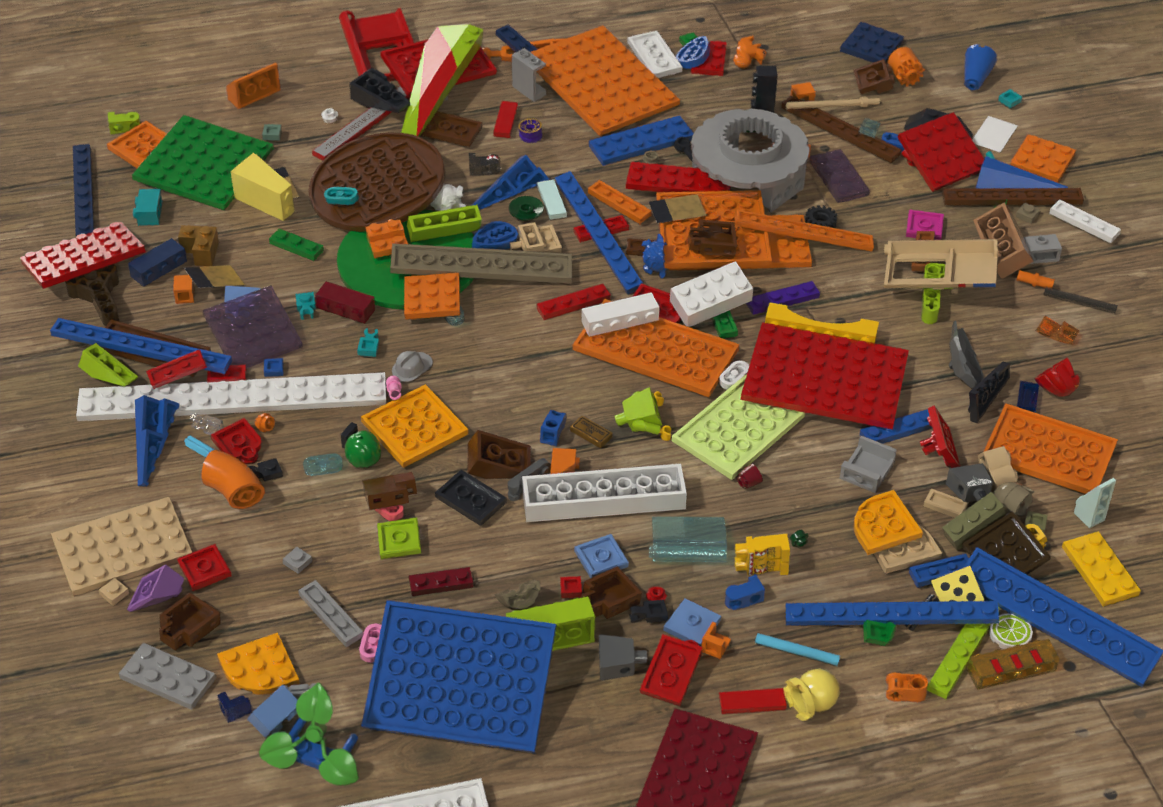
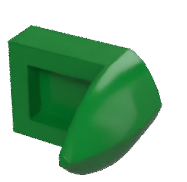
M866 620L863 623L864 642L886 646L895 635L896 625L892 622L885 624Z

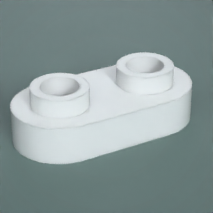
M745 361L733 362L720 375V386L728 390L744 375H747L749 364Z

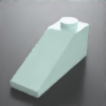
M1114 478L1077 499L1074 514L1089 528L1105 521L1116 483Z

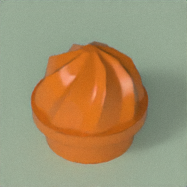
M268 413L258 415L255 419V426L261 432L271 431L274 428L275 419Z

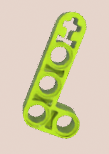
M927 264L923 278H943L945 276L946 264ZM922 288L921 319L926 324H934L938 320L941 289Z

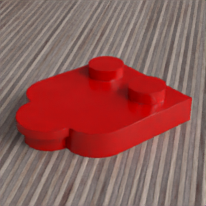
M245 418L211 434V440L220 451L236 457L245 464H253L258 460V451L262 447L261 438Z

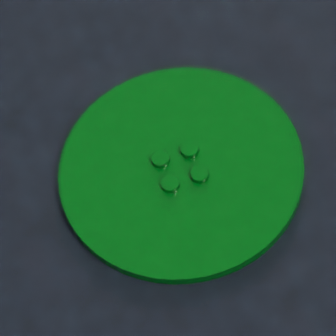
M423 210L419 214L431 213L435 211ZM408 220L402 223L408 244L472 248L474 237L472 232L411 242L407 229ZM349 231L339 246L337 267L340 278L347 288L374 296L375 305L404 310L405 277L420 275L390 273L391 255L374 258L366 231ZM460 277V293L471 284L474 278Z

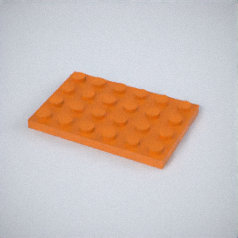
M1005 403L983 452L1004 446L1011 455L1010 464L1017 472L1087 494L1101 485L1118 439Z

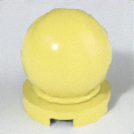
M824 669L808 670L800 679L795 677L785 681L787 684L784 687L786 701L789 707L794 706L799 713L796 717L801 721L812 718L815 712L829 710L836 704L840 695L839 683L835 676Z

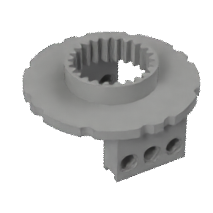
M735 109L718 113L714 118L706 119L703 125L698 126L694 132L691 143L692 167L694 165L698 166L702 172L708 173L710 178L720 180L725 185L744 189L759 188L762 194L763 206L767 207L770 213L804 189L806 164L809 157L808 139L804 132L797 125L792 124L789 119L779 117L776 113L765 110ZM746 130L750 132L756 131L757 133L763 132V135H768V138H772V142H775V144H772V147H768V150L762 149V152L758 150L755 153L752 151L745 152V150L739 151V133H745Z

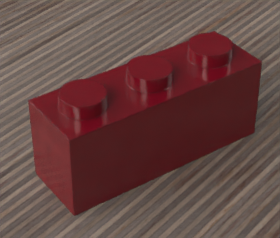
M327 281L315 294L318 309L364 324L375 311L374 296Z

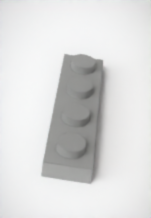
M316 580L298 590L299 596L345 647L363 638V631Z

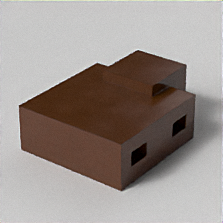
M699 219L697 228L690 227L688 235L689 250L699 251V254L735 257L737 250L735 223Z
M412 472L362 480L364 496L369 510L409 503L408 495L417 494L416 482ZM403 494V497L395 498V495ZM381 498V501L373 502V499Z
M617 566L584 581L583 594L581 595V598L589 597L595 618L603 615L606 619H609L630 609V607L639 605L642 592Z
M188 593L159 615L161 627L159 629L160 641L175 651L183 644L191 647L221 624L220 612L192 593Z

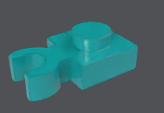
M314 292L295 294L297 311H300V319L304 320V315L309 314L311 319H313V310H316Z
M368 328L364 330V337H360L357 349L359 356H377L379 347L378 329H375L373 334L368 333Z

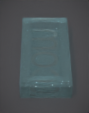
M865 118L859 133L875 138L881 123Z

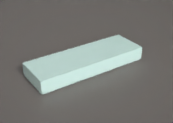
M555 181L537 182V187L549 219L567 217V212Z

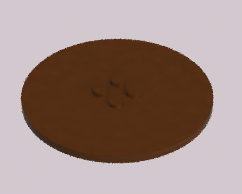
M397 132L368 135L341 146L320 163L310 180L309 199L315 213L324 222L339 229L362 232L366 231L365 227L370 226L372 223L381 224L388 222L390 219H400L401 223L408 220V216L417 215L426 209L438 196L445 180L444 161L438 149L421 137ZM331 187H352L357 190L359 199L352 205L329 204L326 202L324 192Z

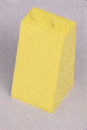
M252 153L231 171L235 199L282 221L293 214L294 204L291 184L256 154Z

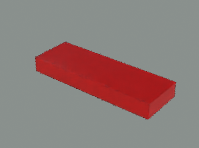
M501 101L493 131L494 137L510 138L518 109V102Z
M623 215L603 220L611 234L629 230V225ZM584 225L574 227V233L579 242L592 240Z
M199 349L146 372L153 389H156L205 369L207 366Z
M783 688L719 692L721 714L786 710L787 707Z

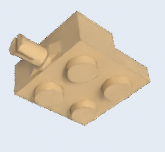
M535 222L518 225L520 241L510 243L511 250L521 248L523 251L562 253V247L553 225L537 227Z

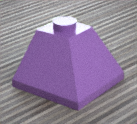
M166 564L141 578L127 610L132 612L164 602L172 597H177L182 591L181 585L185 578Z

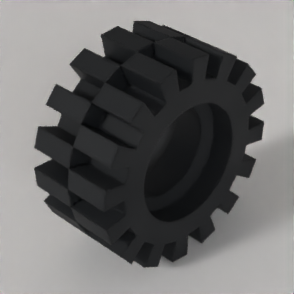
M817 205V208L812 206L811 209L809 208L806 211L805 222L836 228L837 213H835V210L831 211V207L826 208L825 205L823 207Z

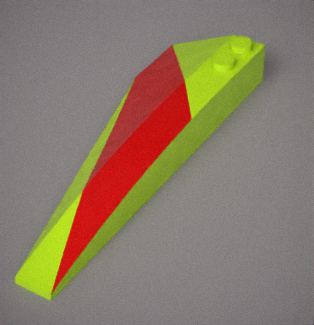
M469 24L438 26L424 46L409 101L410 106L407 108L401 133L420 137L482 45L483 29Z

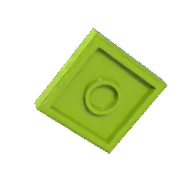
M417 517L377 523L381 559L421 554Z

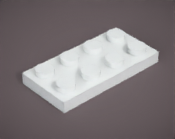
M658 31L627 37V43L637 58L657 78L682 72L681 64Z

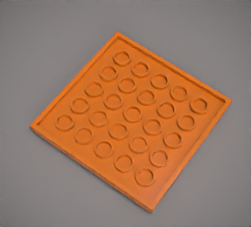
M761 190L656 193V200L698 194L707 215L659 223L660 234L663 236L664 242L667 243V245H664L663 250L665 254V269L723 267L735 261L739 267L772 266L768 232L735 226L737 239L735 257L699 254V251L689 250L688 245L690 227L697 228L699 219L735 223L736 209L765 215Z

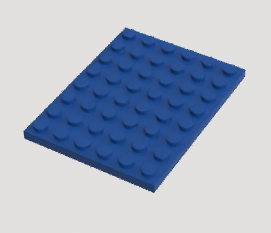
M386 600L361 725L362 728L535 753L556 624Z

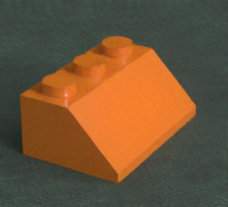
M273 63L232 81L226 86L228 100L240 109L281 91L278 64Z

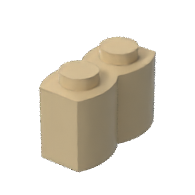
M1004 446L982 452L978 455L979 463L984 464L992 480L991 492H994L1003 483L1017 482V472L1010 464L1011 455Z

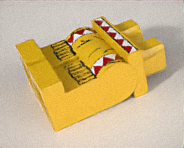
M787 534L759 536L753 539L752 536L746 537V543L735 544L736 557H734L736 571L746 570L747 576L760 575L770 571H779L780 575H788L790 546Z

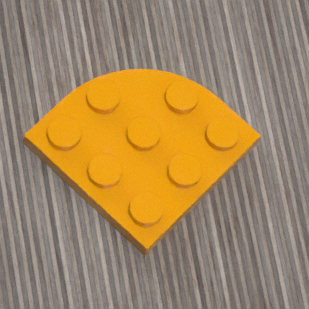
M894 490L873 496L864 501L859 506L854 518V533L867 555L922 538L923 531Z
M278 632L217 653L219 663L226 678L239 690L242 688L252 691L256 695L273 694L282 685L290 687L291 685L300 684L297 673Z

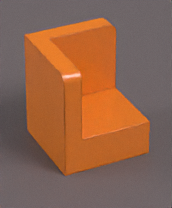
M810 82L791 85L792 96L798 99L804 98L806 102L815 101L816 92Z
M712 622L702 638L703 652L721 659L731 639L716 633L717 623Z

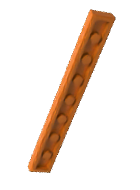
M738 209L735 211V226L871 252L874 248L873 235Z

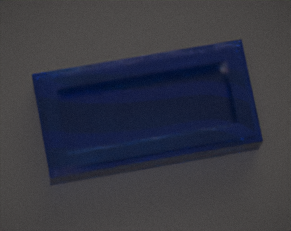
M1020 381L1017 407L1036 413L1039 392L1038 383Z

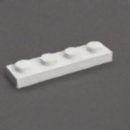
M1059 200L1050 209L1049 214L1109 243H1112L1120 235V228L1062 200Z

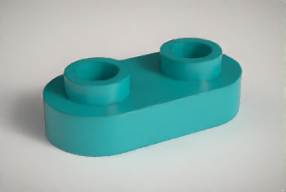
M331 187L324 192L326 202L329 204L352 205L359 199L357 190L352 187Z

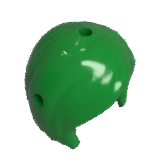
M362 430L354 433L345 444L346 459L356 468L370 467L381 458L380 442L370 431Z

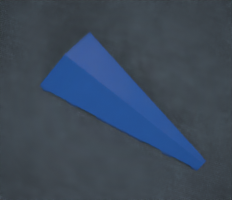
M524 155L501 175L472 205H478L479 210L533 188L537 186V182L550 179L540 167L537 168L529 157Z
M987 156L982 164L976 188H1068L1057 182Z
M145 395L135 399L138 486H148L150 474L154 472V464L156 459L160 457L169 434L168 429L175 419L174 414L179 408L180 403L165 398L157 400Z

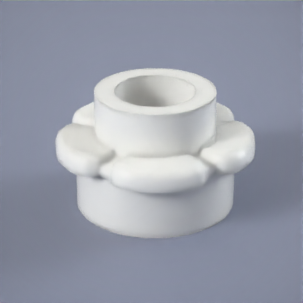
M331 108L323 111L322 118L324 122L329 124L336 122L338 112Z

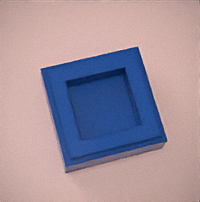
M283 358L264 359V377L283 376Z

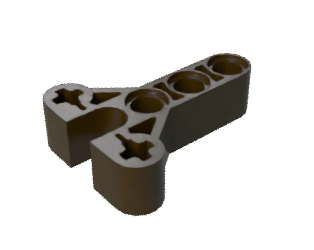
M114 264L95 270L97 278L94 280H87L84 275L65 281L68 296L72 299L80 298L93 303L104 326L111 319L119 321L116 304L110 295L113 287L119 284L117 268Z

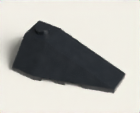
M370 68L349 83L350 99L363 106L400 113L410 106V102L401 92L395 89V85L387 80L385 74L374 68Z

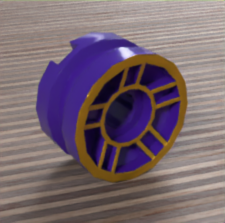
M525 119L519 123V137L522 141L535 143L541 140L542 124L539 120Z

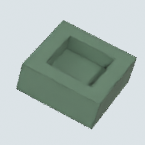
M264 124L263 140L280 141L282 126Z

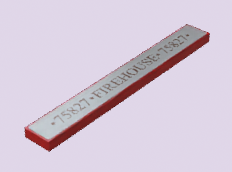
M401 86L396 88V90L398 92H401L407 100L410 99V97H407ZM369 108L312 150V155L323 161L336 149L357 139L389 115L391 111Z

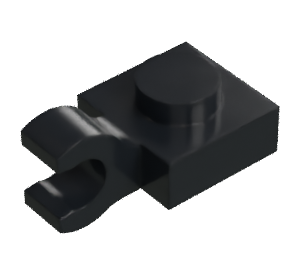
M276 458L257 463L258 467L248 466L264 482L283 477L282 469Z
M664 599L643 601L642 607H630L631 614H629L632 623L639 622L646 618L647 623L668 620Z

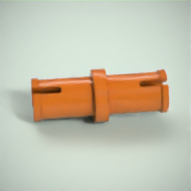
M1019 270L1016 281L1032 284L1033 287L1040 286L1052 290L1055 280L1040 276L1039 273L1033 274Z

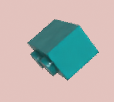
M139 189L138 196L135 197L136 208H133V217L137 219L138 226L159 225L163 204L160 189Z

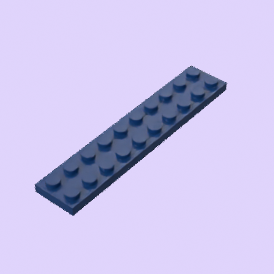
M979 548L975 549L963 567L971 566L985 600L998 601V607L1021 618L1035 628L1140 687H1143L1163 655L1161 648Z

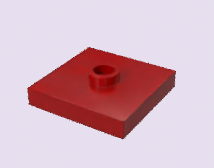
M216 544L177 558V563L192 591L232 576Z

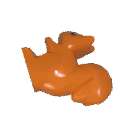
M753 35L741 38L738 42L737 55L734 56L733 61L739 68L749 67L752 58H755L762 65V61L766 56V50L759 48L761 44L753 45Z

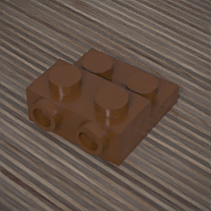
M884 59L853 70L860 94L868 93L875 89L879 94L893 89L895 80L890 64L886 65Z

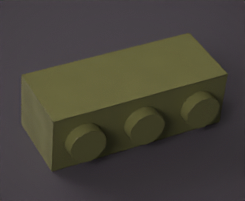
M990 492L943 526L944 535L958 551L962 548L965 541L1006 515L1005 508L996 496Z

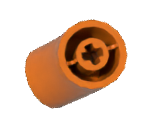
M219 450L209 452L202 467V481L205 486L223 494L229 505L236 509L252 507L263 498L265 489L261 481L245 463Z

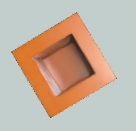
M189 275L174 276L173 292L175 303H194L195 288L192 278Z

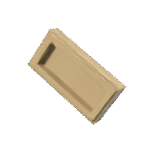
M931 489L923 506L956 518L968 508L969 502H963L959 498Z

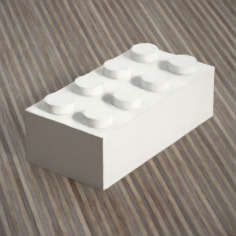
M735 261L671 288L670 302L685 326L691 327L752 301L753 287Z

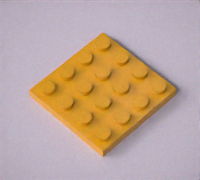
M426 384L401 396L397 400H393L361 416V422L377 437L378 441L403 468L468 435V428Z

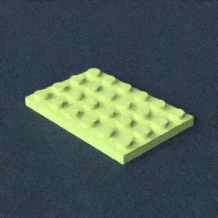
M744 375L672 435V442L731 480L805 417V412L740 400L747 375Z

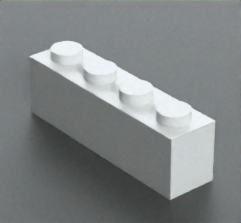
M652 292L582 308V324L589 337L659 320V305Z

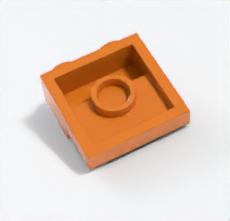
M390 219L388 222L381 224L372 223L370 226L365 227L374 258L392 255V243L408 244L400 219Z

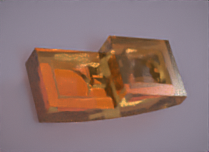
M1047 316L1043 317L1035 330L1050 339L1067 344H1072L1079 333L1078 329L1063 321L1060 325Z

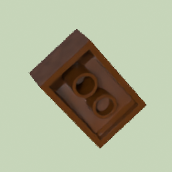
M477 430L468 442V474L484 479H512L531 466L530 445L481 430Z

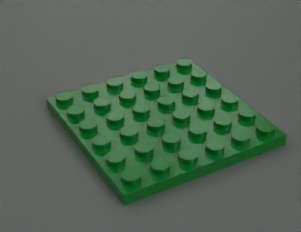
M183 115L132 174V179L225 211L234 199L231 171L252 153L265 161L273 151L274 146L272 143Z

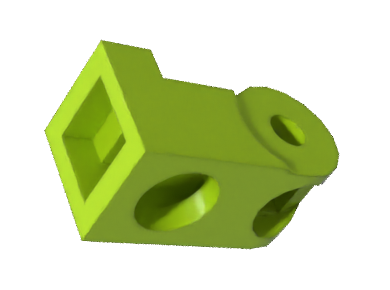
M108 112L110 135L126 133L141 124L140 116L136 112H129L127 114Z

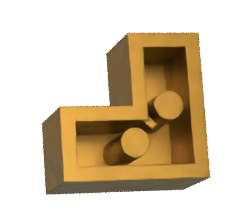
M181 225L178 235L179 244L185 248L186 253L193 254L195 266H213L219 245L217 227Z

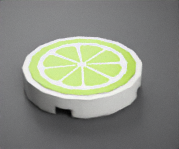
M1011 613L999 615V624H991L989 631L991 640L999 644L998 647L1008 651L1024 649L1031 642L1033 633L1028 622Z

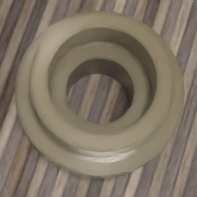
M647 151L642 161L643 163L658 164L660 158L657 152Z

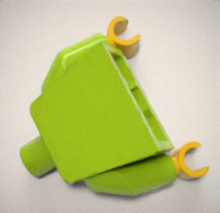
M650 387L642 391H636L631 397L622 402L624 412L615 415L618 426L628 423L633 432L642 431L656 435L660 433V437L664 441H669L672 436L670 426L660 427L662 421L658 406L663 405L664 398L659 391L653 394Z

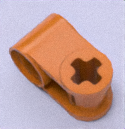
M895 672L886 676V683L888 684L886 698L895 702H922L925 700L928 680L922 674H901Z

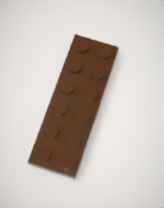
M112 319L105 327L111 330L211 351V347ZM102 347L110 354L155 367L168 362ZM197 372L192 373L188 376L194 377L197 374Z

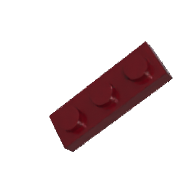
M470 567L409 575L412 596L473 588Z

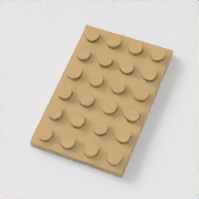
M169 497L51 533L73 597L99 589L114 578L120 582L155 571L165 564L167 566L176 564L177 558L192 553Z

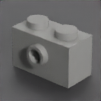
M1056 234L1023 237L1033 259V262L1030 264L1059 261L1062 247Z

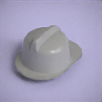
M402 352L396 359V363L392 368V374L397 376L401 382L413 381L429 370L433 363L432 358L423 352Z

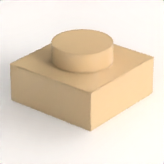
M114 578L99 589V594L114 606L129 595L127 587Z

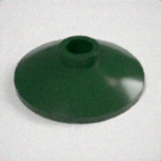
M532 196L517 197L509 204L510 214L519 220L536 219L544 210L543 203Z

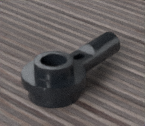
M686 137L677 138L674 142V148L679 152H684L692 162L693 157L689 139Z

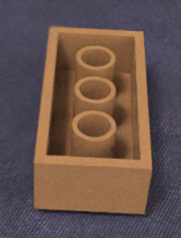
M1005 203L973 220L981 239H998L997 273L1001 279L1033 262L1014 215Z

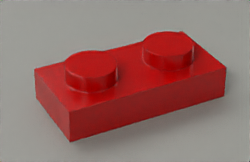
M230 365L225 374L207 370V383L246 381V365Z

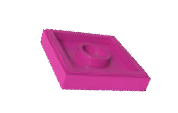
M909 210L906 237L916 238L917 231H935V240H941L944 214Z

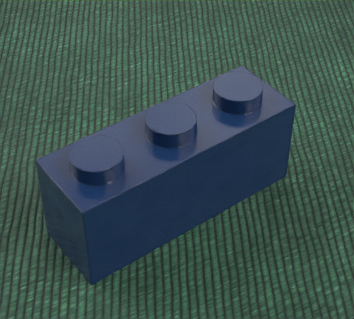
M172 238L129 262L130 276L145 287L186 263L185 248Z

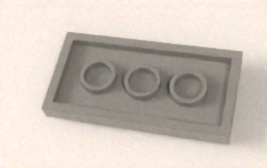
M145 643L139 647L119 672L120 679L193 710L216 679L215 673Z

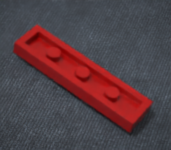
M602 283L537 303V310L543 320H547L602 303L604 299L610 300L611 294Z

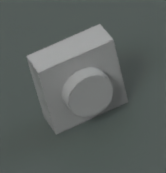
M298 547L294 548L283 558V564L297 574L312 562V556Z

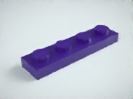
M813 281L752 296V301L746 303L751 313L755 315L767 312L769 303L790 306L817 299L820 296V292Z

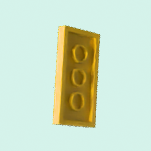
M1099 531L1063 542V550L1103 607L1140 595L1141 590Z

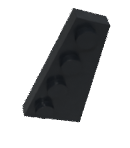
M1001 362L969 392L970 405L968 412L970 413L971 422H979L1010 379V363Z

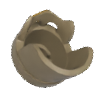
M1008 482L999 485L994 495L1004 506L1006 515L1013 511L1017 516H1026V509L1033 502L1032 494L1035 492L1018 482ZM1025 501V505L1020 507L1021 503Z

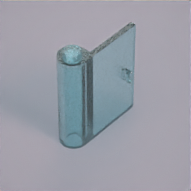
M652 517L653 545H649V558H653V562L727 563V539L724 517Z

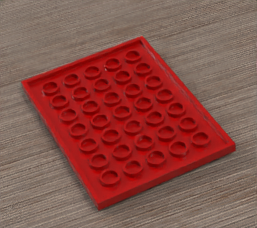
M762 322L740 400L893 429L909 350Z

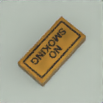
M581 416L570 426L571 432L600 449L613 436L612 432L584 416Z

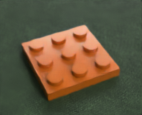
M144 121L107 143V148L135 168H138L167 134L148 121Z
M1028 134L1010 162V165L1059 183L1075 156L1076 149Z
M459 273L405 277V320L460 315Z

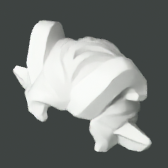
M443 184L441 191L431 203V206L436 211L466 207L461 202L463 187L459 185L455 188L453 185Z

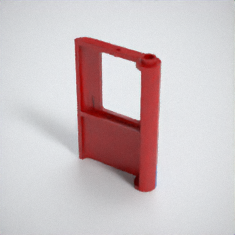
M398 8L393 13L355 19L354 13L349 10L343 11L339 15V21L359 76L372 68L366 50L391 45L399 47L414 43L401 8ZM391 72L385 74L388 81L396 80Z

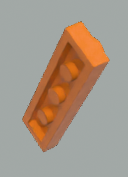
M601 180L588 188V194L639 224L652 216V210Z

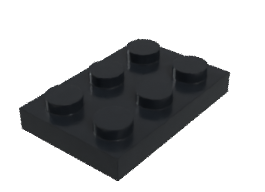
M462 469L435 492V498L479 526H482L507 503V497Z

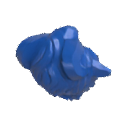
M658 234L657 241L651 242L648 239L642 242V246L645 248L643 252V261L645 263L643 269L649 274H652L653 271L659 272L662 279L666 274L663 250L664 245H667V243L664 242L663 236Z

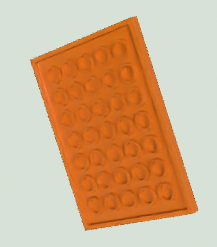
M604 26L530 52L546 63L545 67L536 72L599 136L680 104V99Z

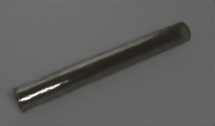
M1046 287L1044 291V296L1116 314L1118 307L1115 304Z

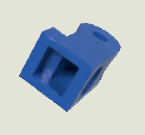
M550 410L541 426L540 443L553 446L558 445L559 436L566 423V413Z
M757 575L748 577L747 583L731 585L726 589L725 605L727 608L736 610L764 601L765 588Z

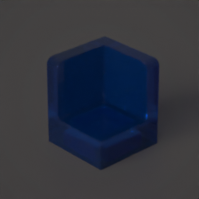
M225 691L217 694L219 708L228 723L252 713L248 697L245 698L241 695L230 700Z

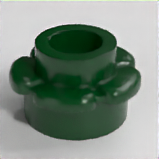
M803 529L793 533L789 538L792 546H797L798 548L804 546L808 542L806 538H808L809 534H805Z

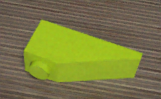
M97 343L82 352L78 367L92 378L124 387L138 378L135 373Z

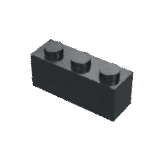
M756 66V73H753L752 76L755 86L751 88V94L754 98L750 100V108L774 113L778 79L777 67Z

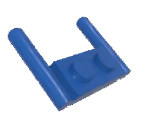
M300 717L289 733L292 743L301 738L298 735L307 722ZM351 734L342 749L351 752L358 740V736ZM305 739L294 747L298 753L296 761L319 770V765L325 760L322 755L321 745ZM326 747L327 755L334 749Z

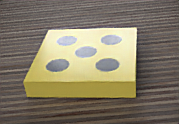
M971 566L931 581L939 602L985 601Z

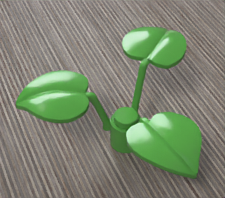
M316 683L312 688L304 692L296 703L298 716L304 721H311L306 733L296 742L292 743L289 733L276 732L263 742L259 756L262 760L276 768H288L294 764L298 756L297 750L294 748L305 739L313 743L320 741L322 755L325 759L319 765L321 776L329 783L335 785L354 783L359 779L352 754L345 749H334L329 755L326 753V738L323 736L327 730L325 724L332 717L333 706L326 689L320 683Z

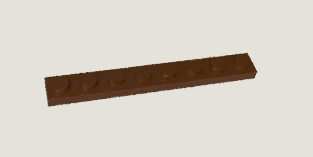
M792 95L782 102V109L890 163L901 155V149L873 135H868L869 133L867 132L863 134V130L819 108L787 109V102H805Z
M1081 188L943 189L942 192L944 205H1000L1006 203V199V205H1023L1024 203L1029 205H1054L1059 200L1070 205H1083L1084 201Z

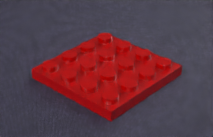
M954 112L899 133L897 136L932 192L978 174L981 171L984 158Z

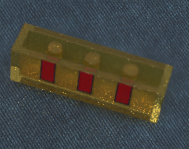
M1049 639L1035 640L1028 644L1015 645L1002 650L997 649L985 654H976L970 657L967 671L976 689L979 690L1055 672L1060 658Z

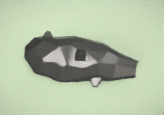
M954 321L949 342L951 354L949 368L953 369L955 375L970 388H974L984 379L983 373L976 359L977 355L972 349L964 329H957V323Z

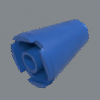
M979 44L967 48L965 52L964 84L969 90H978L995 66L997 54L993 49L988 46L979 47Z

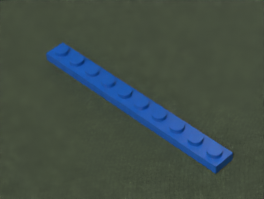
M571 171L555 177L557 185L585 226V229L590 234L627 295L636 292L643 282Z
M61 318L57 319L50 330L51 336L91 345L97 343L100 347L168 362L199 350L198 348ZM200 349L207 366L204 370L222 374L226 373L232 363L231 356Z
M998 601L786 603V626L863 625L866 620L885 624L892 622L895 625L999 624Z

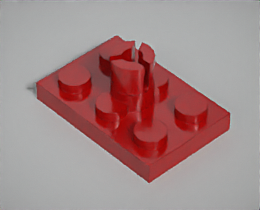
M935 405L927 408L929 412L927 420L933 431H931L932 436L930 438L920 441L921 447H924L922 448L924 454L929 455L937 451L939 456H943L947 467H961L949 425Z

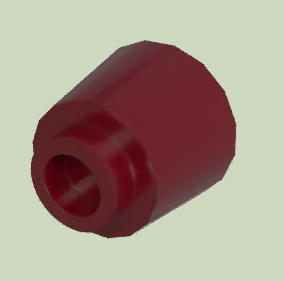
M749 464L738 474L737 482L742 488L748 489L762 483L763 478L758 468L754 464Z

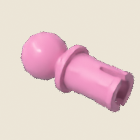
M397 376L388 377L386 380L387 391L392 400H397L401 397V380Z

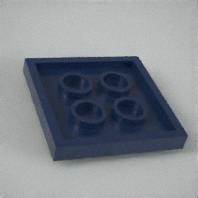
M860 22L840 46V52L872 63L882 59L887 63L889 56L903 43L904 36Z

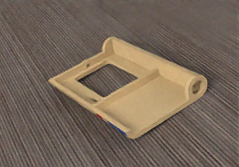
M998 239L888 241V244L884 246V253L888 255L884 288H933V290L944 288L996 287ZM896 262H946L945 276L943 278H894Z

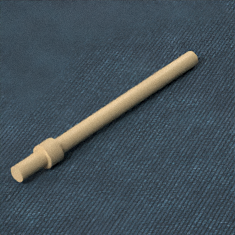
M860 97L859 99L787 102L786 107L787 109L842 106L868 107V105H879L880 99Z

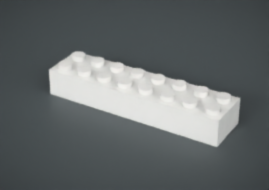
M681 464L522 476L526 522L686 509L687 492Z

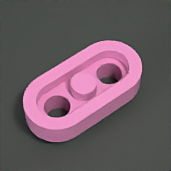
M371 624L364 631L359 651L361 659L365 662H374L381 630L380 624Z

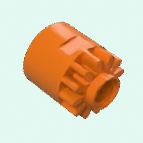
M902 47L895 50L889 56L888 64H890L893 74L901 85L905 84L908 87L909 84L913 86L916 82H920V77L924 76L922 72L925 70L912 49Z

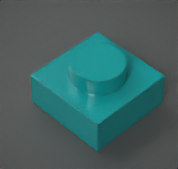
M1009 89L999 95L998 101L1012 108L1022 102V96Z

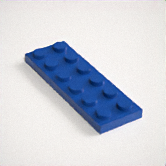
M679 115L590 140L589 147L602 166L643 155L647 151H657L674 146V142L679 137H686L689 141H692L694 133Z

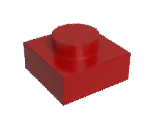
M581 576L560 577L561 598H581Z

